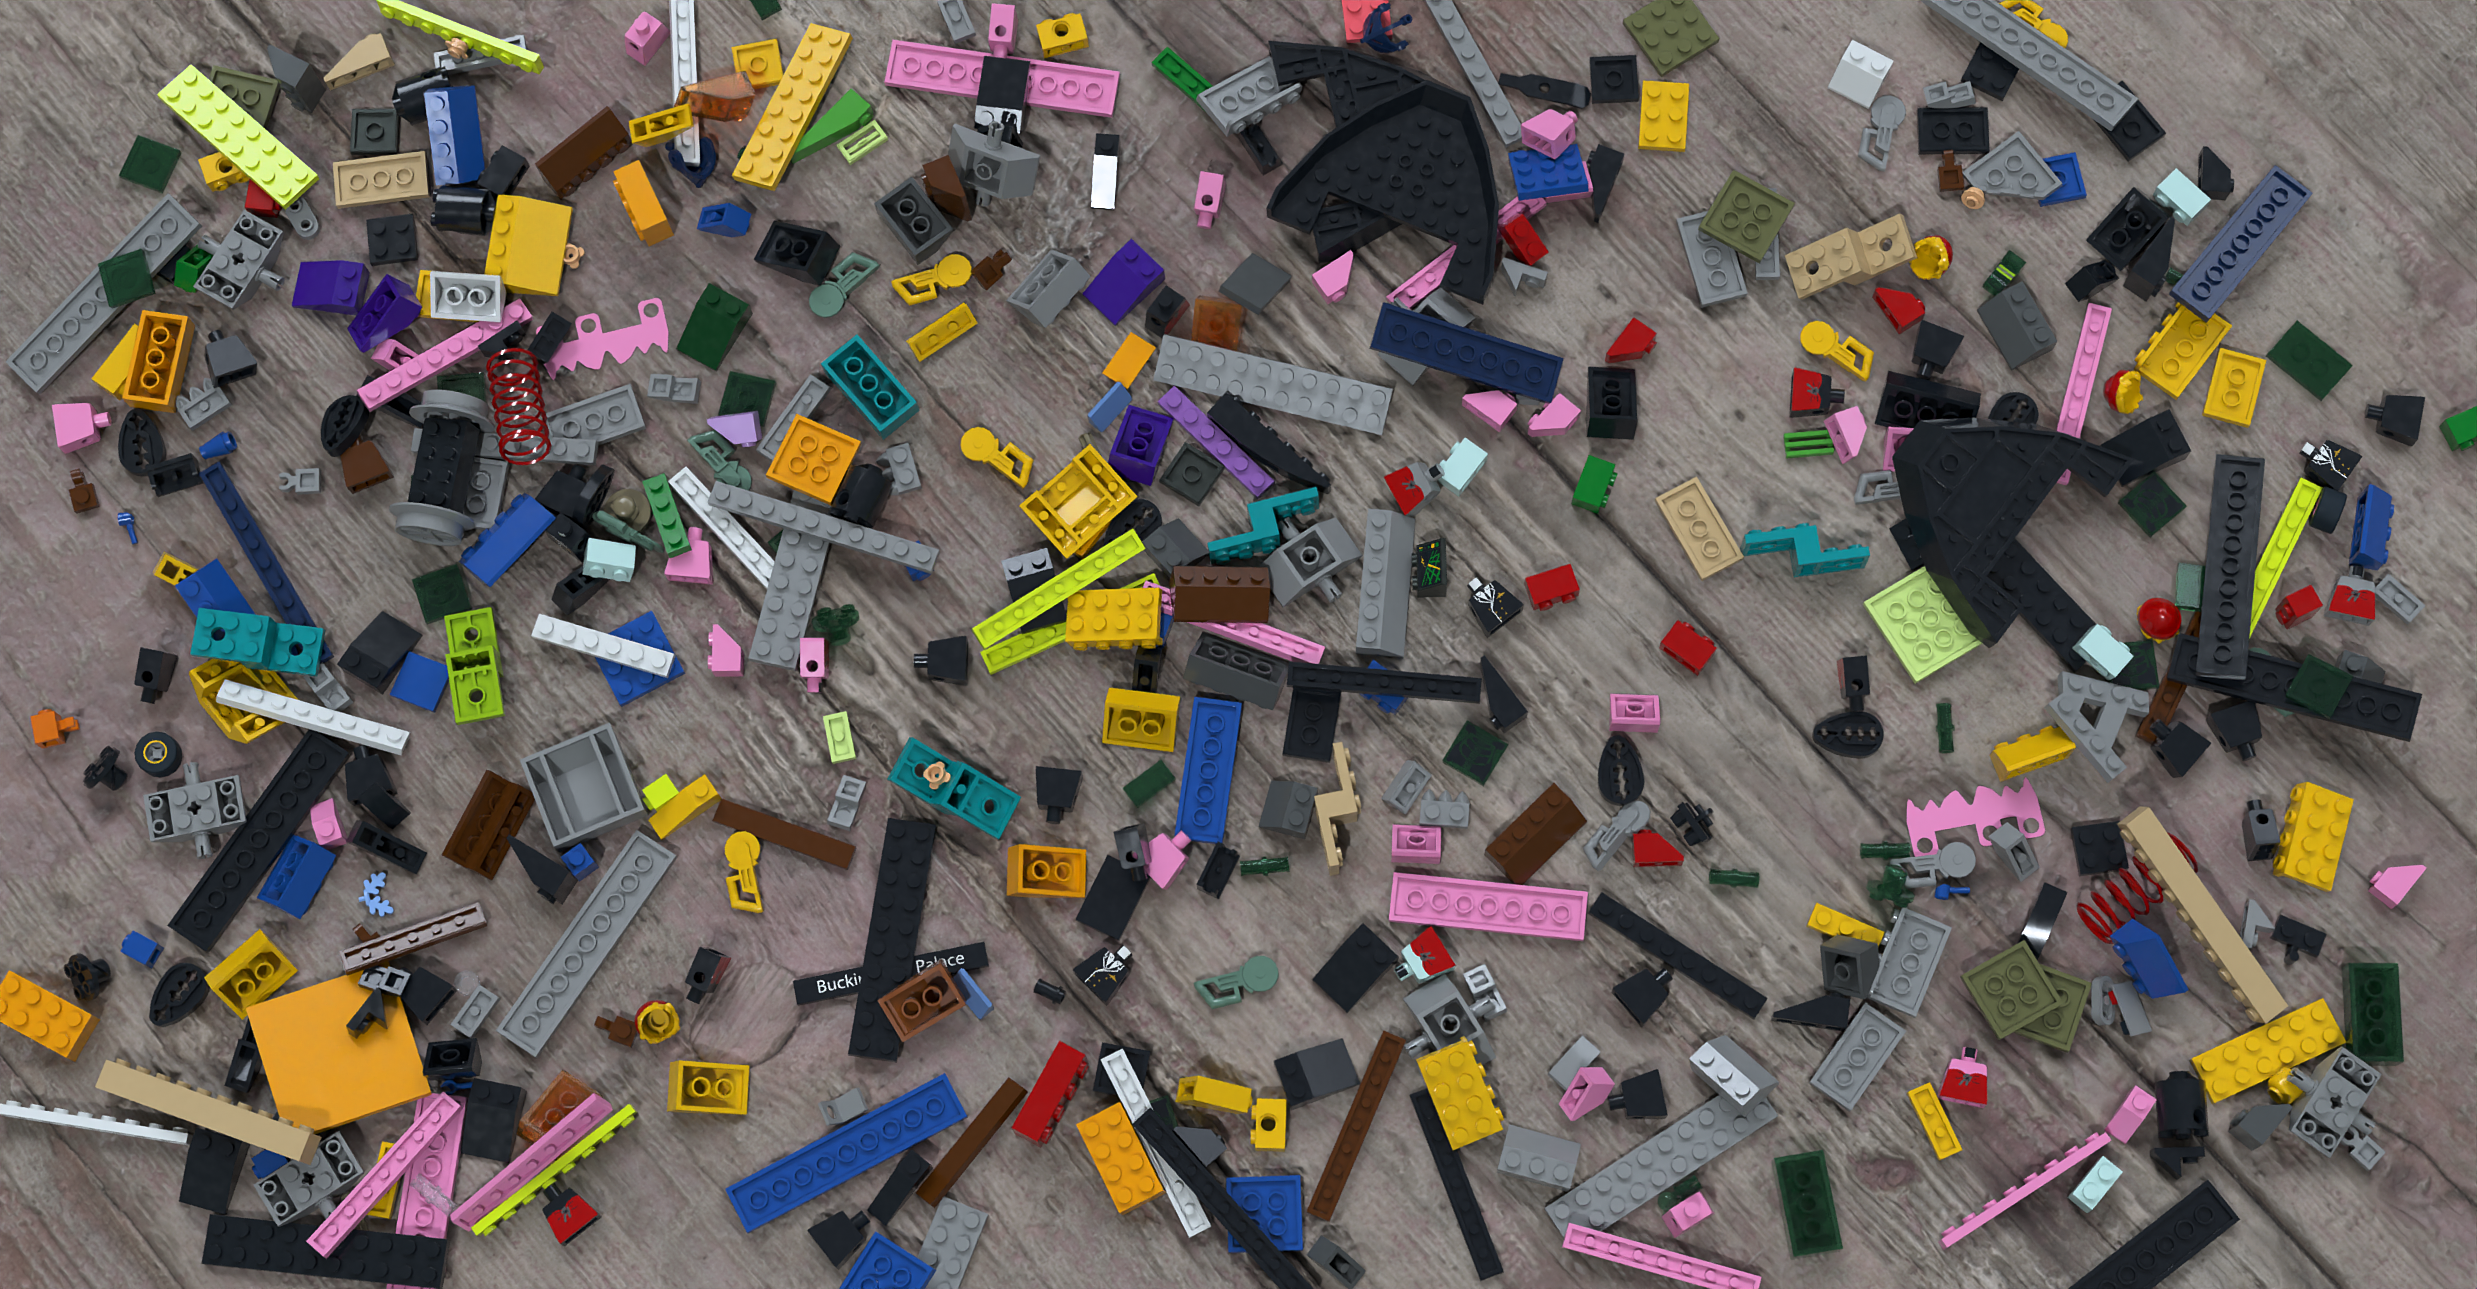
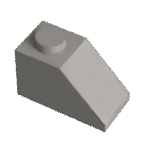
M2008 822L1988 836L1997 855L2020 882L2040 868L2024 834Z

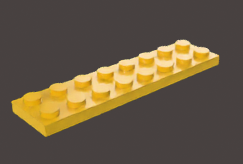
M810 23L732 174L734 180L771 191L776 190L853 39L850 33Z

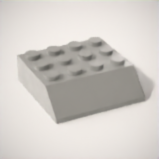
M610 723L520 759L553 847L558 852L648 816L623 749Z

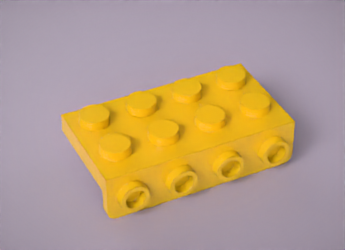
M2179 302L2175 306L2178 310L2174 316L2169 313L2161 324L2164 326L2161 333L2156 331L2148 341L2151 345L2148 350L2142 349L2134 360L2137 362L2134 371L2139 372L2142 377L2175 400L2178 399L2232 327L2231 324L2215 313L2206 323Z
M1162 589L1078 590L1068 597L1065 642L1078 651H1085L1087 647H1096L1099 650H1109L1110 646H1118L1121 649H1132L1133 646L1153 649L1156 648V645H1162L1163 639L1160 637Z
M2310 782L2299 783L2290 793L2291 803L2284 817L2285 826L2283 833L2280 835L2281 843L2278 854L2273 861V875L2277 877L2285 876L2329 892L2332 889L2354 799Z
M1465 1036L1460 1037L1461 1041L1416 1059L1452 1150L1503 1130L1500 1123L1504 1121L1499 1106L1494 1108L1492 1099H1495V1095L1490 1084L1486 1086L1483 1077L1486 1076L1485 1070L1481 1062L1477 1064L1474 1055L1478 1054L1472 1040L1467 1041Z

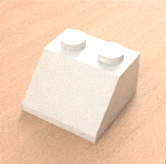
M1852 40L1828 85V89L1869 109L1891 70L1893 60Z

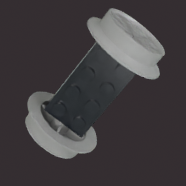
M428 390L423 393L421 405L410 408L409 414L424 425L408 502L394 503L389 506L390 513L397 517L395 531L399 535L426 544L457 546L462 542L463 532L475 527V522L464 515L463 510L479 432L492 433L495 429V425L487 419L489 405L486 402L460 392Z

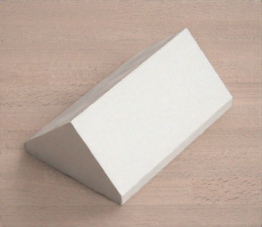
M431 271V318L501 322L507 293L502 277L499 275Z

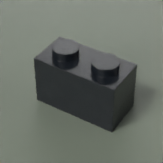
M502 145L499 151L497 150L493 153L488 168L480 173L478 185L480 189L490 190L495 199H497L498 195H512L530 165L525 157Z

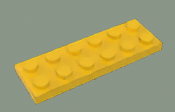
M2324 998L2193 1057L2190 1059V1062L2198 1078L2205 1081L2206 1093L2213 1105L2271 1078L2281 1068L2291 1069L2345 1044L2346 1040Z

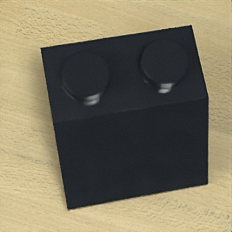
M477 1038L428 1042L422 1071L423 1076L430 1081L480 1076L482 1058Z

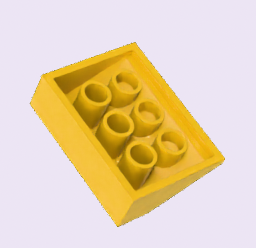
M498 195L484 275L501 276L507 293L558 296L573 208L522 196Z

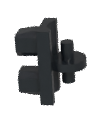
M1682 802L1677 806L1679 810L1670 819L1677 828L1682 827L1687 822L1693 828L1683 836L1689 846L1708 842L1712 839V836L1702 823L1703 821L1707 828L1713 825L1709 818L1714 813L1711 808L1704 811L1702 806L1698 804L1694 807L1698 813L1697 816L1688 802Z

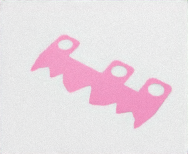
M659 298L641 301L638 304V310L642 324L607 333H602L600 319L597 314L592 313L578 317L575 320L579 339L563 343L562 339L549 362L544 364L551 379L554 380L556 378V371L559 370L561 365L574 371L577 361L588 368L600 369L606 351H609L620 364L632 356L637 346L643 353H647L651 344L655 343L661 346L662 350L667 353L668 327L662 301ZM653 303L658 306L659 311L655 317L650 318L644 314V307L647 304ZM585 319L595 321L596 328L593 332L586 333L581 329V323ZM542 326L537 328L536 334H538Z
M2026 777L2023 780V787H2021L2018 793L2005 786L2002 796H1999L1990 788L1978 786L1972 805H1969L1956 790L1944 798L1940 808L1932 800H1929L1924 810L1915 807L1911 800L1908 799L1907 826L1915 857L1937 854L1939 848L1935 831L1972 824L1976 825L1980 844L1990 846L1992 845L1991 841L1983 837V829L1986 826H1994L1996 829H1999L2002 826L2000 819L2016 816L2019 831L2024 834L2026 839L2039 837L2045 833L2038 798ZM2028 818L2036 819L2039 823L2038 831L2035 833L2026 832L2023 827L2024 821ZM1921 838H1928L1932 841L1933 848L1930 852L1922 853L1918 850L1917 842Z

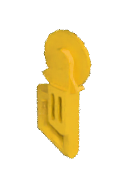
M2005 0L1999 3L2006 9L2019 3L2029 9L2034 14H2031L2024 8L2013 13L2063 48H2066L2068 35L2061 25L2051 23V19L2040 20L2038 18L2044 8L2032 0Z
M950 254L944 257L939 265L935 264L934 269L892 280L891 284L904 301L911 306L936 299L935 286L940 285L948 291L949 287L954 288L965 285L972 275L970 272L972 266L964 256ZM911 283L917 291L930 288V291L911 295L903 285Z
M1823 321L1810 322L1803 327L1800 333V341L1807 352L1816 355L1822 354L1823 358H1830L1862 381L1866 382L1868 380L1874 356L1872 350L1861 344L1851 335L1843 345L1839 344L1838 332L1834 333L1830 325ZM1848 346L1864 356L1861 370L1854 366L1856 355L1847 349Z
M975 427L964 433L960 446L962 453L972 461H983V465L989 463L1022 489L1026 487L1034 461L1031 457L1011 442L1000 452L998 450V438L995 439L994 435L985 428ZM1009 453L1023 463L1019 478L1013 474L1015 464L1007 457Z
M746 831L732 834L726 841L725 855L730 862L728 866L738 870L739 875L725 879L732 908L762 913L764 909L755 872V866L758 864L756 860L760 854V843L753 834ZM736 881L741 882L743 892L755 895L756 903L740 900Z

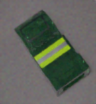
M2009 250L1987 278L1982 288L1995 297L2001 291L2008 288L2022 272L2026 262Z

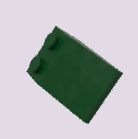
M709 283L695 305L676 350L717 372L753 314L750 305Z

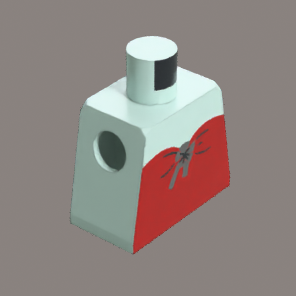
M1430 926L1401 951V956L1405 962L1394 968V972L1400 981L1413 975L1418 984L1455 970L1456 965L1434 929Z

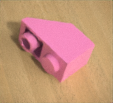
M1559 393L1555 398H1552L1550 404H1544V410L1540 415L1536 413L1528 422V435L1531 437L1565 435L1580 418L1581 410Z
M713 624V632H709V646H712V655H708V669H712L715 677L744 676L743 650L718 624Z

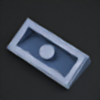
M1117 382L1088 413L1089 423L1100 432H1103L1132 401L1131 395L1121 382Z
M961 968L955 975L954 980L966 998V1004L977 1018L981 1020L994 1010V1006L964 968Z

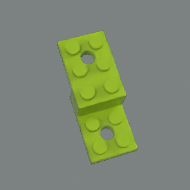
M492 607L444 616L450 651L449 654H445L456 724L462 725L505 716L499 678L504 676ZM477 630L478 636L475 640L469 641L466 639L468 631ZM475 691L483 692V698L479 702L471 701V695Z

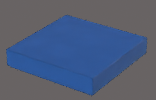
M2076 152L2043 158V161L2062 182V187L2046 199L2038 200L2040 207L2086 198L2087 194Z
M409 651L390 692V696L435 713L449 682L447 665Z

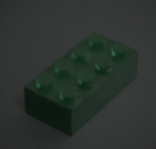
M2398 963L2346 964L2342 967L2346 1050L2369 1066H2397L2404 1062Z
M1819 1150L1774 1158L1771 1164L1790 1259L1794 1260L1840 1252L1843 1249L1824 1151Z

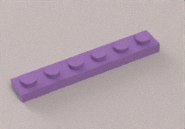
M1175 386L1158 400V405L1174 418L1211 456L1224 465L1225 469L1257 500L1274 484V480Z

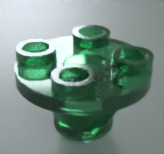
M846 604L832 610L830 607H824L817 611L818 615L812 619V627L816 631L827 632L831 645L842 646L850 642L849 627L859 621V612L853 604Z
M1887 865L1881 881L1869 880L1867 882L1866 889L1870 892L1869 897L1878 901L1888 899L1893 901V904L1896 906L1907 908L1908 903H1912L1915 897L1914 893L1904 888L1908 876L1907 870L1898 865Z

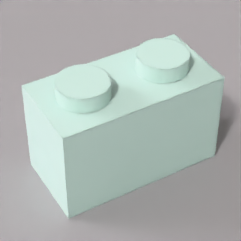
M2177 168L2157 186L2153 193L2156 202L2160 206L2169 209L2173 217L2186 226L2204 211L2211 201L2206 194Z
M1464 438L1461 443L1457 441L1450 450L1452 455L1449 459L1440 462L1439 465L1443 468L1445 475L1436 480L1458 497L1487 462L1488 453L1467 438Z
M588 538L584 552L583 575L630 582L634 570L636 546Z
M2096 624L2090 627L2072 649L2109 681L2120 673L2133 658V655L2124 643L2117 642L2111 636L2112 633L2108 628Z
M2102 1156L2095 1162L2067 1198L2088 1213L2093 1210L2123 1171Z

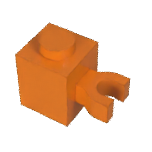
M51 709L41 710L38 712V715L30 716L35 744L42 749L65 744L64 732L80 730L79 722L73 716L62 720L61 716Z

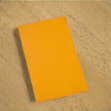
M1130 332L1102 374L1116 383L1121 382L1128 390L1156 347Z

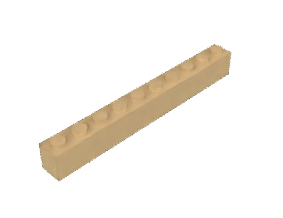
M2138 807L2117 824L2121 829L2120 835L2127 843H2131L2135 849L2134 855L2141 863H2145L2149 869L2148 875L2155 883H2159L2163 889L2162 895L2168 902L2173 903L2177 909L2176 914L2178 918L2190 927L2191 936L2204 947L2205 950L2203 952L2207 959L2216 964L2219 969L2217 971L2219 976L2230 984L2233 989L2231 990L2233 996L2246 1007L2245 1012L2253 1022L2266 1024L2288 1007L2283 997L2149 807Z
M118 1058L116 1062L105 1061L95 1086L98 1089L308 1165L312 1163L322 1138L313 1134V1128L300 1124L299 1129L292 1127L294 1122L282 1117H279L278 1121L273 1120V1114L260 1109L257 1114L251 1112L252 1106L238 1102L237 1106L231 1105L232 1099L218 1095L217 1099L210 1097L212 1092L199 1087L196 1092L190 1090V1084L177 1080L176 1084L170 1083L171 1077L160 1073L153 1077L150 1075L151 1070L138 1065L136 1070L131 1069V1063Z

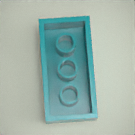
M855 335L821 363L822 369L828 378L883 440L920 411L916 400L858 335Z

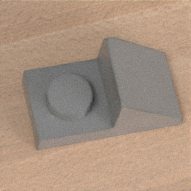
M1503 257L1501 270L1515 297L1521 281H1524L1526 285L1532 288H1538V286L1544 288L1548 272Z
M2251 899L2244 905L2239 935L2249 950L2257 944L2258 933L2255 930L2265 933H2271L2275 930V927L2256 901Z

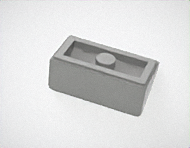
M1407 760L1381 799L1406 815L1432 775L1415 761Z

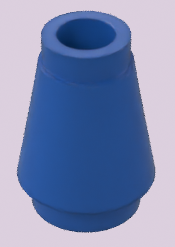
M221 432L200 446L199 450L202 457L206 460L233 453V450L237 449V443L231 432Z

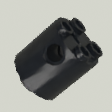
M438 67L396 81L392 102L397 115L410 122L412 126L427 121L424 92L432 88L453 87L450 84L446 67Z
M442 185L440 189H434L432 199L433 203H435V212L431 214V226H436L440 232L454 231L460 234L486 236L493 226L496 202L490 190L469 187L453 188Z
M868 463L857 466L851 465L843 478L828 514L835 518L873 529L890 493L892 483L882 476L883 470L875 465Z
M2189 1071L2169 1072V1077L2166 1080L2156 1082L2155 1097L2157 1099L2158 1138H2173V1135H2176V1140L2191 1139V1134H2194V1137L2209 1136L2205 1081L2196 1078Z

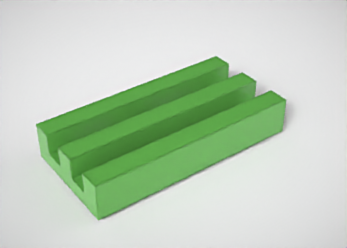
M1828 430L1784 433L1783 435L1786 459L1834 454L1833 442ZM1826 437V439L1789 442V440ZM1827 445V448L1790 451V448Z

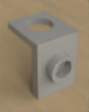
M855 1088L835 1100L818 1103L827 1126L843 1124L868 1110L860 1088ZM827 1107L833 1111L834 1119L828 1114Z

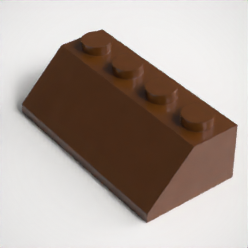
M606 106L537 161L535 165L544 182L561 200L573 194L576 187L582 182L589 181L597 170L608 166L612 158L617 154L624 153L630 147L632 140L611 109Z
M1173 566L1169 580L1173 622L1268 623L1270 598L1268 567Z
M1553 783L1485 849L1484 855L1513 884L1523 885L1587 823V820L1574 802Z

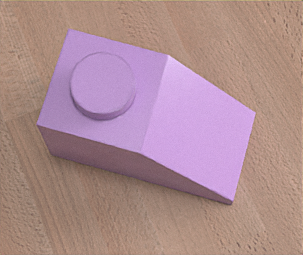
M758 411L715 416L707 419L709 426L733 444L741 443L742 447H751L756 445V441L762 439Z

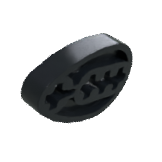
M2010 392L1997 400L1988 419L2009 421L2012 415L2011 412L2014 413L2018 408V404L2022 402L2026 403V409L2023 408L2019 413V418H2015L2013 422L2036 424L2039 412L2036 403L2028 395L2020 392Z
M355 395L343 396L335 400L327 408L321 424V441L323 448L331 457L342 455L355 442L364 429L369 418V410L361 398Z
M132 409L127 413L121 426L118 441L119 460L131 474L142 477L148 476L147 466L165 461L166 449L164 440L155 423L141 409ZM136 416L143 419L139 421V430L137 425L132 422L136 420ZM139 438H143L146 441L142 443L143 449L148 452L144 454V459L149 463L146 464L145 469L139 466L143 463L142 458L137 455L141 453L140 447L136 444L139 442Z
M602 464L585 485L572 515V521L578 526L586 529L594 521L592 515L600 510L610 488L615 472L613 468Z
M1135 499L1111 520L1105 534L1103 547L1126 533L1127 526L1131 528L1135 526L1134 519H1142L1144 516L1143 510H1153L1152 518L1148 516L1144 518V526L1137 525L1135 527V532L1141 542L1162 526V517L1157 506L1145 499Z
M1857 711L1827 718L1815 726L1812 738L1816 744L1836 755L1863 759L1872 756L1878 751L1883 742L1884 731L1880 721L1875 716L1867 712ZM1821 729H1825L1826 733L1835 735H1829L1826 740H1822V736L1817 735V733H1820ZM1846 729H1849L1851 734H1856L1858 729H1860L1862 734H1868L1870 730H1874V734H1878L1874 741H1871L1869 736H1864L1862 741H1860L1858 736H1852L1850 740H1846V736H1842Z
M1615 735L1608 740L1601 755L1598 768V789L1601 796L1608 803L1624 806L1636 801L1642 794L1644 775L1640 760L1633 747L1623 736ZM1615 742H1619L1620 746H1624L1620 751V759L1617 758L1616 750L1611 749ZM1617 765H1621L1622 769H1626L1623 772L1622 778L1623 781L1628 782L1624 785V792L1629 793V795H1626L1625 800H1621L1620 796H1616L1619 793L1620 786L1614 782L1618 780L1619 776L1613 770H1616Z
M179 963L169 968L154 991L150 1004V1021L158 1027H167L178 1023L193 1013L205 1001L209 993L210 986L204 979L207 976L206 973L191 963ZM190 972L196 973L198 978L196 981L191 980L189 982L190 977L188 975ZM182 982L188 983L190 987L188 991L183 990L181 992L182 987L180 985ZM174 992H181L180 996L182 999L180 1001L174 1000ZM166 1010V1012L164 1013L166 1019H159L157 1013L159 1011L164 1012Z

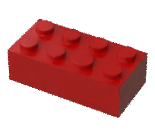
M1061 1041L1058 1042L1011 1127L1015 1135L1040 1148L1043 1143H1049L1054 1133L1052 1131L1054 1123H1059L1065 1114L1064 1105L1066 1101L1073 1099L1078 1089L1076 1088L1079 1078L1083 1080L1089 1070V1066H1087L1088 1060L1084 1053Z

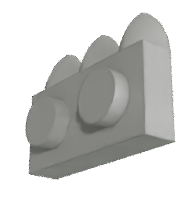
M204 378L203 381L205 393L196 387H190L189 395L191 402L183 396L176 397L177 410L192 431L232 406L220 387L214 388L209 378Z
M909 443L888 448L886 452L877 458V464L890 466L882 474L888 481H894L892 482L889 495L897 496L922 489Z
M1428 789L1421 800L1419 825L1468 829L1470 805L1468 797L1462 791L1456 797L1455 802H1453L1451 795L1445 790L1440 795L1438 801H1436L1434 793L1431 789Z

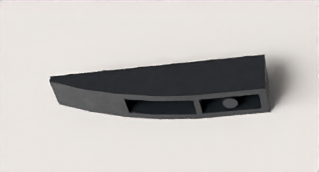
M1225 393L1207 412V417L1239 448L1264 466L1309 488L1317 487V491L1325 494L1331 492L1330 479L1323 472L1317 473L1312 468L1313 464L1306 457L1300 458L1295 453V448L1289 442L1285 441L1283 443L1277 437L1278 434L1272 427H1265L1255 412H1248L1243 408L1244 404L1235 395L1231 397Z

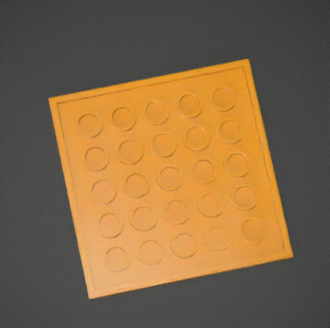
M389 962L378 965L384 968L390 967ZM364 970L246 1007L279 1117L293 1121L292 1127L299 1129L300 1124L313 1128V1134H317L432 1095L427 1078L423 1076L422 1062L400 997L382 994L388 1029L371 1020V1026L365 1034L361 1033L357 1039L348 1033L346 1025L373 992L358 985Z

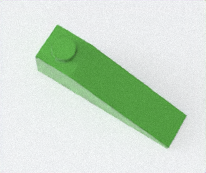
M850 89L802 137L790 162L794 164L850 135L861 126H866L871 121L873 115L871 105L854 90Z

